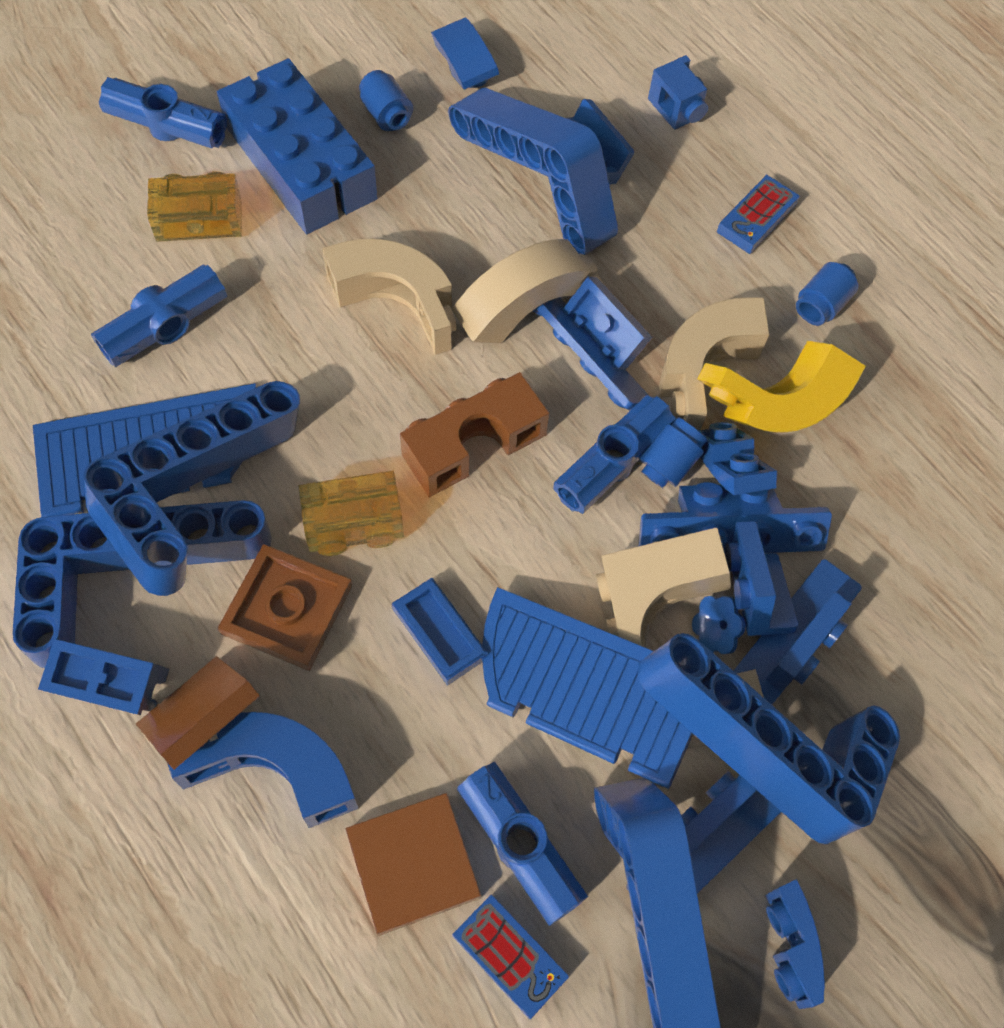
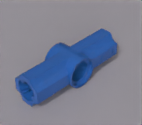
M107 77L101 86L99 105L102 112L149 127L152 136L160 141H173L177 138H182L212 149L213 147L219 148L225 139V131L228 125L226 114L179 99L177 92L169 85L156 84L146 88L118 78L112 79Z
M203 264L164 289L158 285L142 289L133 298L130 310L91 333V336L105 358L116 368L155 342L166 345L177 341L188 330L190 320L228 296L217 274L209 265L205 266Z
M646 395L620 421L602 429L598 435L597 442L554 482L553 489L560 497L561 502L572 512L577 511L584 514L616 482L626 479L632 472L634 464L640 459L666 424L672 425L675 422L676 418L671 413L669 405L658 396L650 397ZM615 450L622 453L624 456L614 457L608 454L606 451Z
M495 761L472 773L457 787L458 792L497 848L500 860L512 870L549 927L589 897L548 839L543 823L530 813ZM516 830L529 832L535 839L536 849L527 855L514 853L507 844L509 834Z

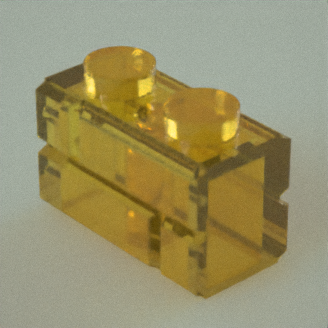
M213 171L200 176L168 174L163 178H148L149 199L147 215L156 242L242 237V200L236 174Z
M394 470L298 485L304 532L309 552L318 551L319 554L324 556H334L345 552L347 546L367 543V546L371 548H383L392 545L395 539L404 537L402 513Z

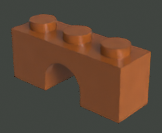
M520 372L507 379L498 378L487 385L480 393L468 399L459 398L453 401L444 411L429 419L421 418L412 422L405 431L400 433L402 457L430 498L469 477V454L463 446L465 441L475 436L493 438L509 456L546 436L549 412Z

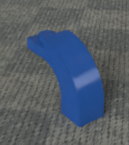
M241 712L216 733L218 739L211 742L209 739L175 770L168 764L172 779L183 790L239 768L262 767L272 770L283 776L292 785L303 820L308 828L359 809L343 766L327 743L306 726L280 715L262 712Z

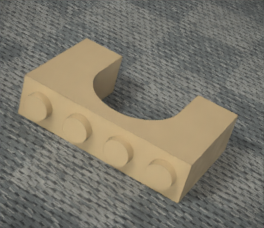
M718 528L601 555L605 572L596 574L602 601L612 602L615 615L614 618L606 619L608 632L645 648L649 628L655 618L665 608L679 601L731 589L730 572ZM756 669L737 673L763 697ZM693 734L687 749L704 746L705 744Z

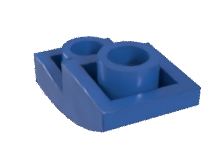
M466 17L431 32L436 48L447 60L451 75L463 90L483 86L490 78L499 75L498 67L491 53Z
M716 422L710 424L709 429L698 430L707 439L701 448L704 451L700 456L716 480L732 495L775 489L777 487V470L761 461L754 454L755 438L738 429L736 424Z
M796 879L765 895L769 906L766 907V912L775 932L781 938L786 937L791 946L773 955L778 968L774 969L777 984L788 1001L792 1002L795 1000L799 1009L815 1007L824 1002L825 979L821 946L815 922L806 897Z

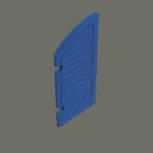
M256 384L34 424L33 435L41 517L83 512L82 500H85L84 471L94 460L257 388ZM242 462L203 480V487L208 488L232 483L231 478ZM188 487V488H186V489H184V490H182V491H180V492H178V493L188 492V491H190V487ZM105 489L103 491H112L114 489Z
M497 587L487 614L482 642L483 647L488 652V655L482 659L484 680L489 696L487 706L514 718L518 708L523 704L531 708L526 724L612 764L617 762L621 750L631 753L634 756L628 771L669 789L693 733L644 690L639 681V664L653 651Z

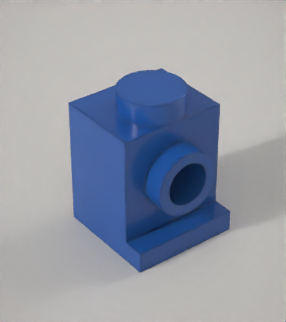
M687 55L653 70L648 100L674 130L689 123L698 122L708 111V105L704 101L707 88L704 86L703 81L689 69L691 60Z

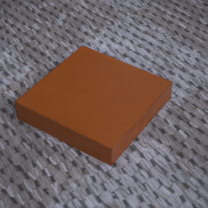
M263 544L220 622L218 630L225 637L310 671L352 588L351 579Z
M216 656L140 719L136 726L165 761L175 770L260 695L244 677Z
M447 793L345 828L378 936L481 899V894Z

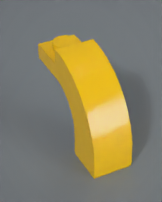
M807 341L791 371L780 382L770 387L760 388L729 368L705 363L697 380L712 388L709 393L710 397L728 406L723 417L764 431L792 432L810 427L833 413L849 396L866 366L832 344Z

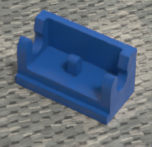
M54 639L38 690L141 715L142 710L150 712L157 706V701L152 699L154 688L157 683L162 684L166 682L170 669L151 662Z

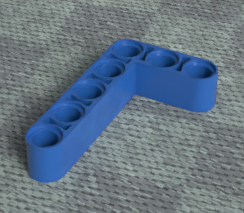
M481 88L449 107L448 115L451 125L461 138L548 177L563 238L570 241L578 254L586 255L617 235L618 224L602 148L596 134L590 128L488 88Z
M280 381L266 383L102 456L87 466L84 471L86 508L146 591L157 596H168L180 590L186 581L187 545L157 502L292 437L296 429L300 405V395L292 385ZM105 489H114L112 491H103ZM137 524L142 525L143 527L131 528L128 526ZM158 561H168L172 564L167 566H159L154 563Z
M240 500L160 507L185 540L187 545V565L251 560L256 558L263 544L271 546L272 536L264 512L258 504L252 501ZM89 513L36 518L28 522L20 532L12 634L17 647L34 664L41 668L46 666L54 639L75 644L78 574L130 570L108 539L100 547L91 548L96 540L106 536ZM133 524V525H130V526H128V527H131V528H139V527H143V526H142V525ZM244 526H257L255 531L248 535H237V532ZM196 530H208L206 534L199 539H188L189 536ZM57 541V544L54 546V548L47 552L41 553L46 545H48L51 542ZM158 561L154 564L159 566H167L172 563L168 561ZM55 586L54 591L49 596L38 599L43 590ZM53 632V636L44 646L35 647L36 642L42 635Z
M685 633L676 634L640 662L638 678L644 690L813 840L821 844H829L872 823L900 741L898 726L894 718L886 710L873 705L833 726L829 731L823 749H821L692 635Z
M643 777L595 787V806L602 831L624 862L653 1028H721L689 844L679 809L653 782Z

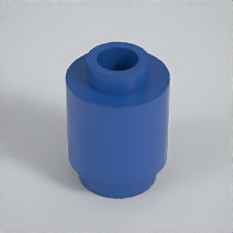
M374 70L365 75L359 85L360 98L378 126L384 131H394L405 127L413 114L414 107L395 78L382 70Z
M828 262L824 264L799 292V300L796 302L798 314L805 321L816 326L833 320L859 289L855 272L843 263Z
M678 417L672 425L666 424L640 457V460L646 465L641 472L662 489L667 483L677 487L704 453L701 448L707 441L706 437L689 423Z

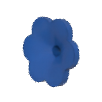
M715 596L704 597L700 602V612L692 619V630L699 636V641L713 653L731 654L737 648L738 638L745 632V620L738 613L734 598L730 596H722L720 598Z

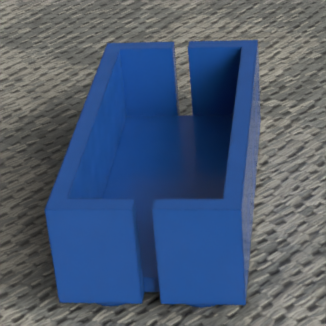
M289 58L257 72L258 79L255 81L248 76L217 90L221 111L226 114L227 130L306 235L339 219L333 184L338 182L341 209L345 215L378 199L375 165Z

